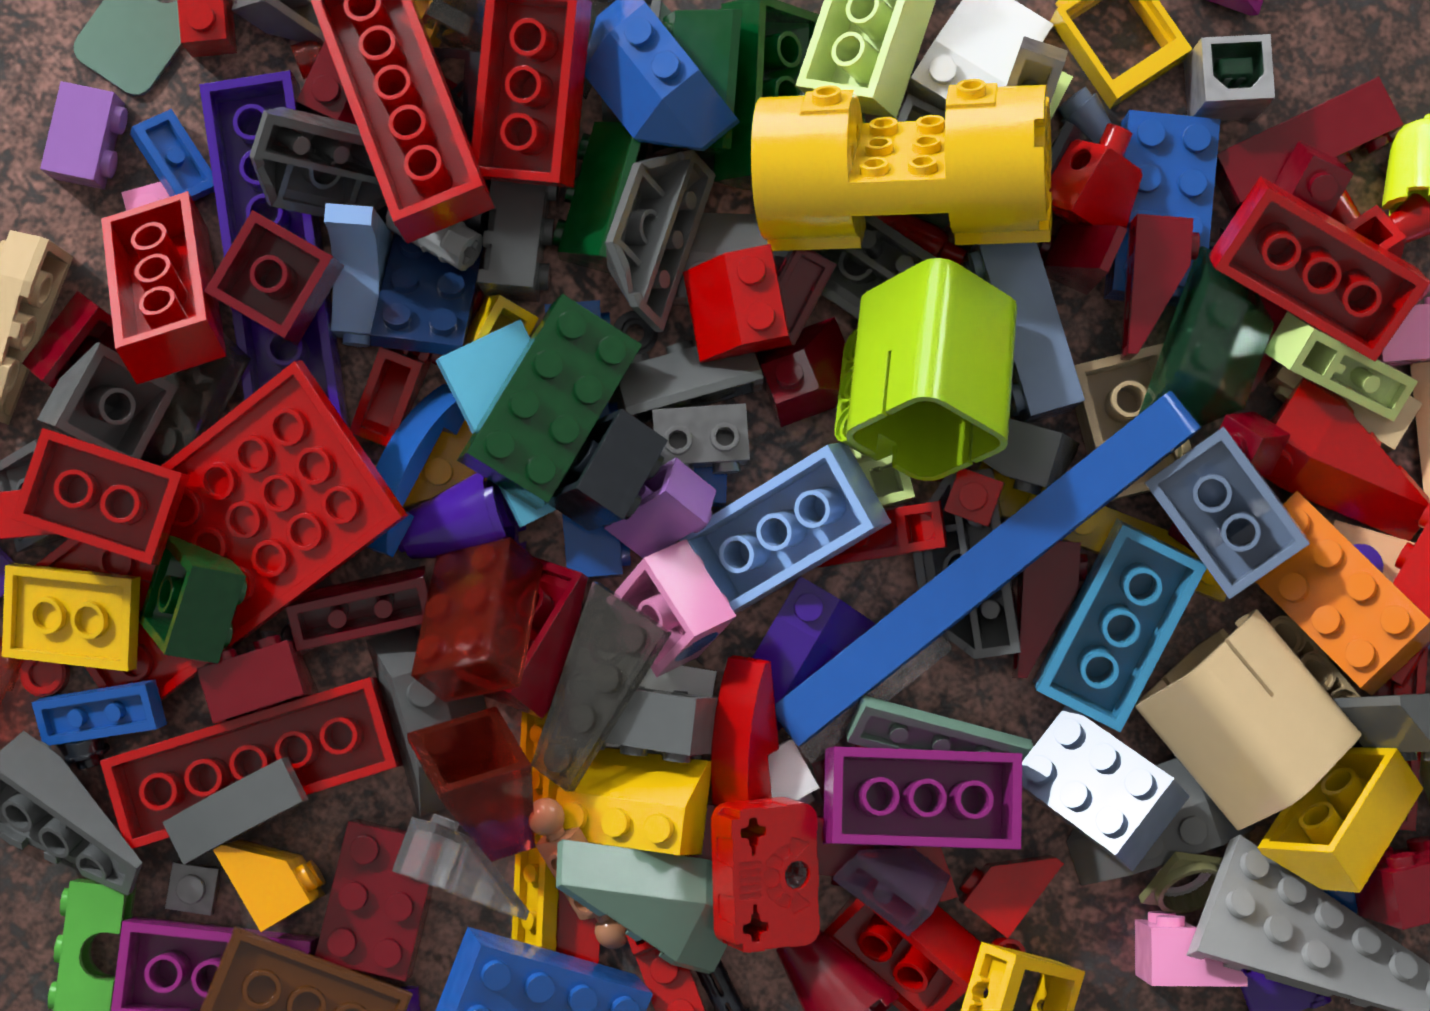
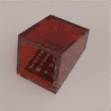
M496 706L407 733L408 742L439 799L491 862L536 848L535 832L530 828V820L534 815L532 766Z

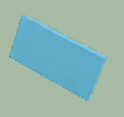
M521 319L436 360L472 434L530 340ZM499 487L520 528L556 510L549 504L536 510Z

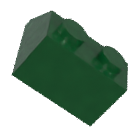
M169 535L160 564L155 566L139 622L164 655L218 664L222 650L229 646L232 639L233 626L231 622L236 606L243 602L246 595V575L232 560Z

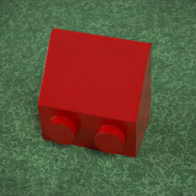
M771 244L723 253L683 272L700 363L792 345Z

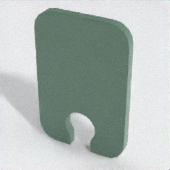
M103 0L74 42L76 58L125 93L132 96L147 94L182 47L177 0L170 3H162L157 0Z

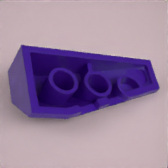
M801 576L798 578L752 657L771 661L775 704L876 624L839 598ZM776 719L778 732L782 728V726Z

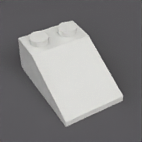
M962 0L911 76L907 92L946 112L949 85H957L959 82L967 79H980L985 83H997L998 87L1006 86L1023 37L1026 36L1043 42L1054 24L1015 0Z

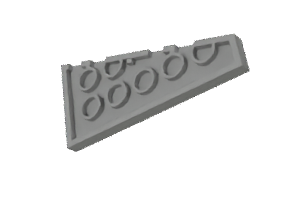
M1242 835L1229 840L1186 956L1200 960L1204 958L1223 962V966L1237 971L1247 969L1264 974L1268 980L1327 997L1336 995L1350 999L1351 1004L1364 1008L1374 1006L1388 1011H1430L1429 963L1315 885L1262 855L1257 848L1258 846Z

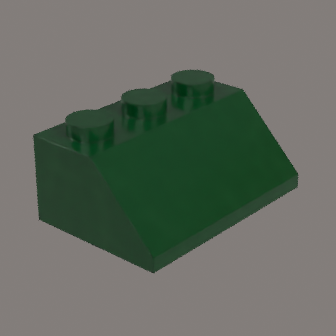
M675 10L663 17V25L734 113L742 10ZM733 128L705 151H694L701 159H705L730 150ZM653 144L652 153L670 154L689 148Z
M594 121L591 134L583 133L577 153V159L583 161L579 177H575L574 188H567L565 194V202L571 204L566 220H558L552 245L558 247L557 253L561 261L608 274L611 273L607 267L605 241L632 165L635 162L645 160L648 143L635 141L621 122Z

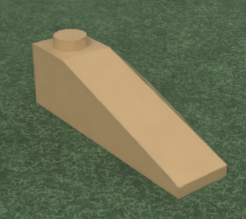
M10 230L7 239L0 242V422L7 425L10 423L30 371L22 362L44 335L73 259L72 255L49 239Z

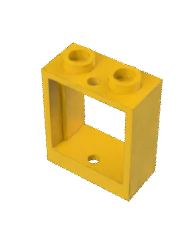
M1058 0L1055 3L1058 8L1055 10L1050 22L1054 24V29L1109 109H1112L1182 63L1192 51V47L1159 0H1129L1161 49L1117 78L1112 79L1072 21L1103 0Z
M981 942L961 1011H1013L1025 969L1041 973L1030 1011H1074L1085 971L1051 958ZM987 988L989 993L988 996L985 998L984 991Z

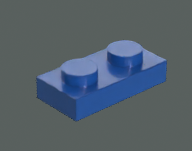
M172 109L132 126L130 136L170 197L189 191L193 201H196L215 192L212 170Z

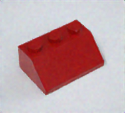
M887 861L871 874L870 881L865 880L822 930L895 989L900 998L892 1004L900 1011L946 1010L967 991L981 945L978 939Z

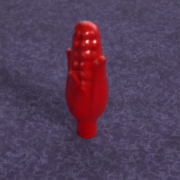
M910 214L875 216L936 258L949 259L962 265L967 256V250L949 242L948 234L933 223L921 220Z

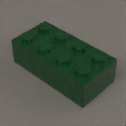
M562 294L550 305L457 461L536 510L548 504L642 344Z

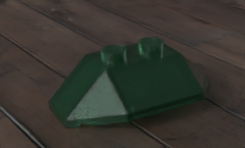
M1204 246L1199 247L1197 260L1193 261L1139 414L1169 391L1176 395L1200 426L1225 417L1226 414L1242 410L1246 406L1274 322L1256 292L1214 268L1208 256L1211 250Z

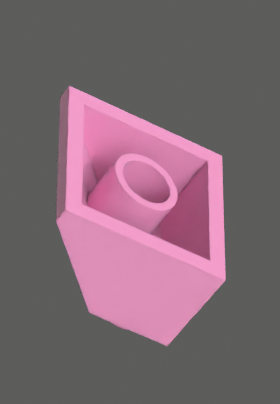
M1149 911L1148 920L1135 919V975L1149 985L1248 987V977L1241 970L1237 971L1224 967L1223 962L1210 958L1200 960L1186 956L1197 927L1185 922V916H1177L1176 913H1166L1164 911Z

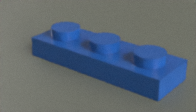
M156 679L42 697L31 702L41 740L49 746L156 730L167 725Z

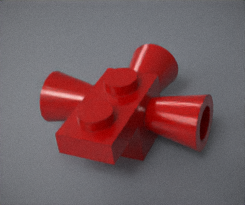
M1345 189L1330 215L1331 218L1400 258L1402 257L1405 244L1430 235V203L1417 193H1412L1388 217L1378 205L1360 214ZM1430 284L1425 289V291L1423 292L1419 300L1416 302V304L1419 303L1428 294V292L1430 291Z

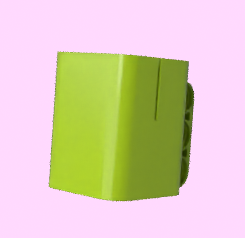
M931 258L922 261L863 294L860 300L858 327L848 337L843 350L834 429L836 439L875 461L892 455L893 468L909 477L923 481L942 479L973 465V462L978 463L1006 449L1009 433L1017 320L1016 301L958 263L943 258Z

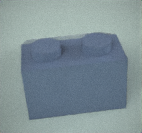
M1222 427L1145 482L1229 599L1310 544L1309 539L1225 427Z

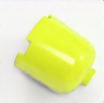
M1430 114L1425 115L1423 119L1404 125L1393 137L1382 201V209H1389V216L1412 193L1420 194L1430 203Z

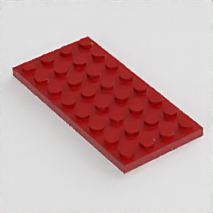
M303 360L291 363L162 465V467L189 476L170 535L232 560L246 575V595L243 602L236 606L231 622L233 626L232 639L229 646L223 649L222 652L231 650L408 516ZM69 538L35 566L141 577L140 617L156 565L147 564ZM139 622L137 669L126 672L92 667L85 668L98 688L156 679L162 702L198 674L197 668L210 664L205 661L164 655Z

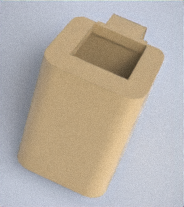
M1254 609L1235 622L1238 628L1230 636L1224 629H1221L1194 647L1161 680L1147 691L1134 706L1236 830L1246 828L1288 808L1300 800L1327 774L1362 735L1332 699L1360 697V695L1319 646L1289 616H1278L1268 622L1258 609Z

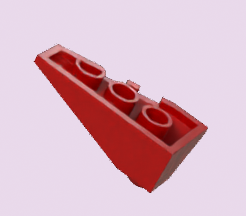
M1303 377L1270 420V422L1285 430L1291 436L1272 474L1263 477L1288 492L1294 494L1298 491L1309 501L1397 538L1410 541L1421 528L1418 526V522L1430 503V498L1402 466H1398L1381 448L1382 442L1373 432L1369 433L1354 416V410L1345 399Z

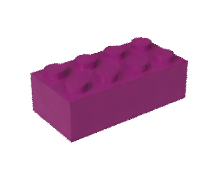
M836 746L825 749L823 844L1021 849L1022 753Z
M138 916L122 921L111 1011H200L234 927ZM242 928L315 956L319 936L273 931L260 932V930Z

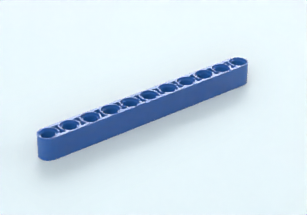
M1172 391L1163 395L776 703L777 721L798 748L808 742L860 701L863 695L866 696L1189 440L1202 428Z

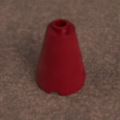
M821 929L818 937L811 944L798 947H781L776 950L803 1011H887L892 1006V1003L900 998L895 989Z

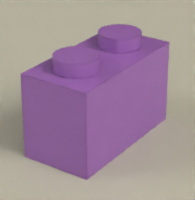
M61 81L40 169L55 180L105 190L107 179L114 176L117 168L118 155L114 151L117 136L124 133L127 125L128 111L127 108H124L125 103L114 92Z
M675 457L662 465L652 479L645 480L638 493L642 496V500L635 513L627 520L623 519L609 526L606 525L604 529L641 558H644L676 544L678 540L692 532L698 533L703 530L712 518L711 507L716 489Z

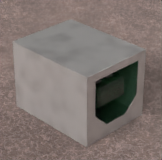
M1271 34L1201 38L1184 60L1187 116L1221 119V121L1256 119L1275 98Z

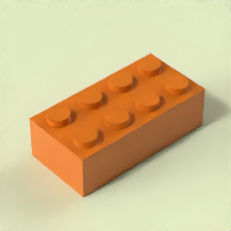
M1296 491L1283 505L1309 539L1310 544L1255 582L1361 689L1372 696L1430 641V619L1308 500Z

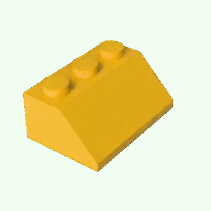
M1351 747L1305 796L1293 805L1280 811L1257 848L1262 855L1321 890L1360 893L1424 788L1398 748Z
M581 748L557 789L556 801L562 806L565 814L563 828L567 830L580 827L589 843L673 855H702L711 778V761L691 758V763H678L662 760L663 755L648 753V756H632L621 754L620 749L605 748V750Z

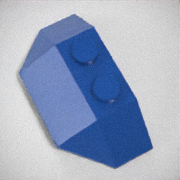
M616 0L596 17L587 49L585 77L635 141L705 151L740 122L644 0Z

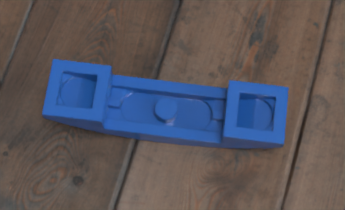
M442 384L433 390L411 410L391 437L376 466V469L402 507L441 432L444 431L457 435L465 420L447 384ZM406 512L408 516L366 548L394 557L414 516Z

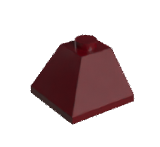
M835 317L803 328L794 346L789 345L755 352L762 371L763 384L780 427L837 407L845 340Z

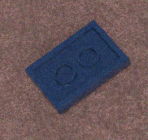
M394 233L370 332L371 346L446 355L465 346L478 287V271L482 268L485 247L482 245L480 255L472 266L465 271H460L448 263L440 262L436 256L429 252H423L411 242L407 244L401 236Z

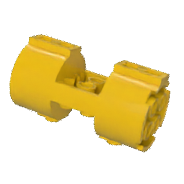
M980 79L963 80L957 85H949L945 120L939 115H926L918 118L916 121L897 122L892 117H880L873 119L870 123H863L859 99L854 93V89L841 90L837 86H821L813 91L806 92L802 96L760 97L755 106L752 123L751 173L754 207L761 236L767 240L768 244H771L773 251L861 248L866 229L865 216L948 213L951 231L955 237V245L1050 242L1052 230V192H1049V189L1051 188L1052 143L1049 97H1046L1047 85L998 87L997 83H985Z

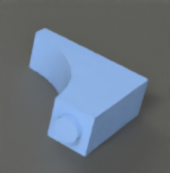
M326 203L324 223L329 233L332 256L344 265L343 270L333 285L331 331L338 338H343L342 344L370 347V332L393 234L387 229L386 224L373 207Z

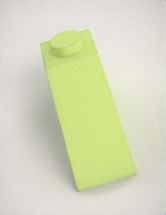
M1288 311L1264 350V353L1287 369L1392 421H1395L1418 383L1414 378L1379 359L1374 362Z

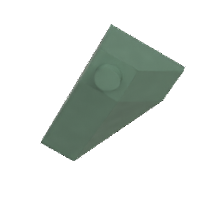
M564 839L558 842L557 889L599 917L606 914L627 928L625 934L635 941L643 939L660 951L659 957L669 964L705 974L715 971L727 945L719 941L714 933L711 860Z

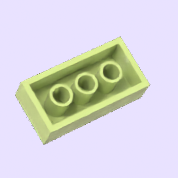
M824 0L795 86L805 94L818 87L828 85L837 86L841 90L854 89V93L859 99L861 113L897 119L936 0Z

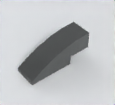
M287 757L281 758L238 780L162 823L184 865L309 799Z

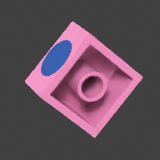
M687 539L644 557L608 600L656 677L699 657L736 617L727 597L719 590L706 570L704 562L694 552Z

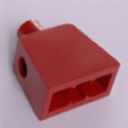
M1108 123L1099 144L1079 139L1072 141L1051 176L1049 192H1052V212L1070 224L1119 225L1127 228L1143 176L1142 169L1123 157L1133 133L1121 126Z

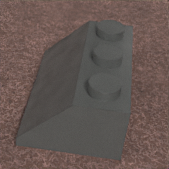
M684 341L668 346L666 348V355L652 359L649 358L648 353L637 354L619 383L626 411L642 423L653 421L652 410L707 406L761 391L763 375L755 352L700 363L697 346H693L692 341Z

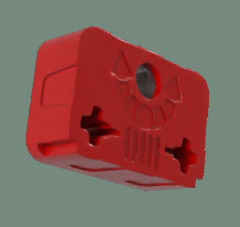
M786 797L725 802L714 809L711 817L713 920L715 936L722 943L742 952L752 953L765 951V949L806 946L814 942L818 937L820 931L818 905L819 860L817 858L818 818L815 809L811 805Z

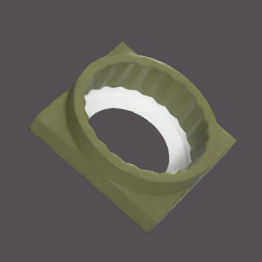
M1175 852L1138 896L1141 903L1157 905L1166 913L1176 914L1190 913L1203 908L1223 857ZM1200 873V875L1189 884L1180 887H1171L1172 884L1176 883L1178 880L1183 879L1186 876Z

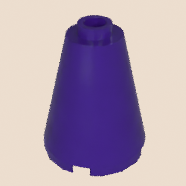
M475 473L407 511L414 518L398 547L402 553L406 552L411 559L515 555L523 553L526 548L527 541L519 543L518 532L526 530V525L521 528L519 527L499 486L482 475Z

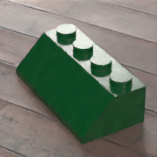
M734 0L721 4V9L742 10L734 115L740 122L733 127L731 149L714 155V173L716 175L714 182L743 190H753L751 136L757 100L760 97L805 95L795 85L819 14L779 0Z

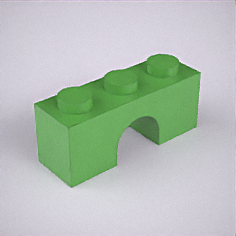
M88 878L72 880L69 883V888H64L60 899V915L65 916L63 935H58L54 946V962L59 963L57 981L52 982L49 989L48 1009L53 1011H111L115 975L106 974L96 967L92 960L91 948L95 938L100 933L121 934L122 921L133 916L136 885L128 896Z

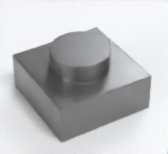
M173 862L165 909L209 916L214 915L222 868L191 863L183 865L182 862Z

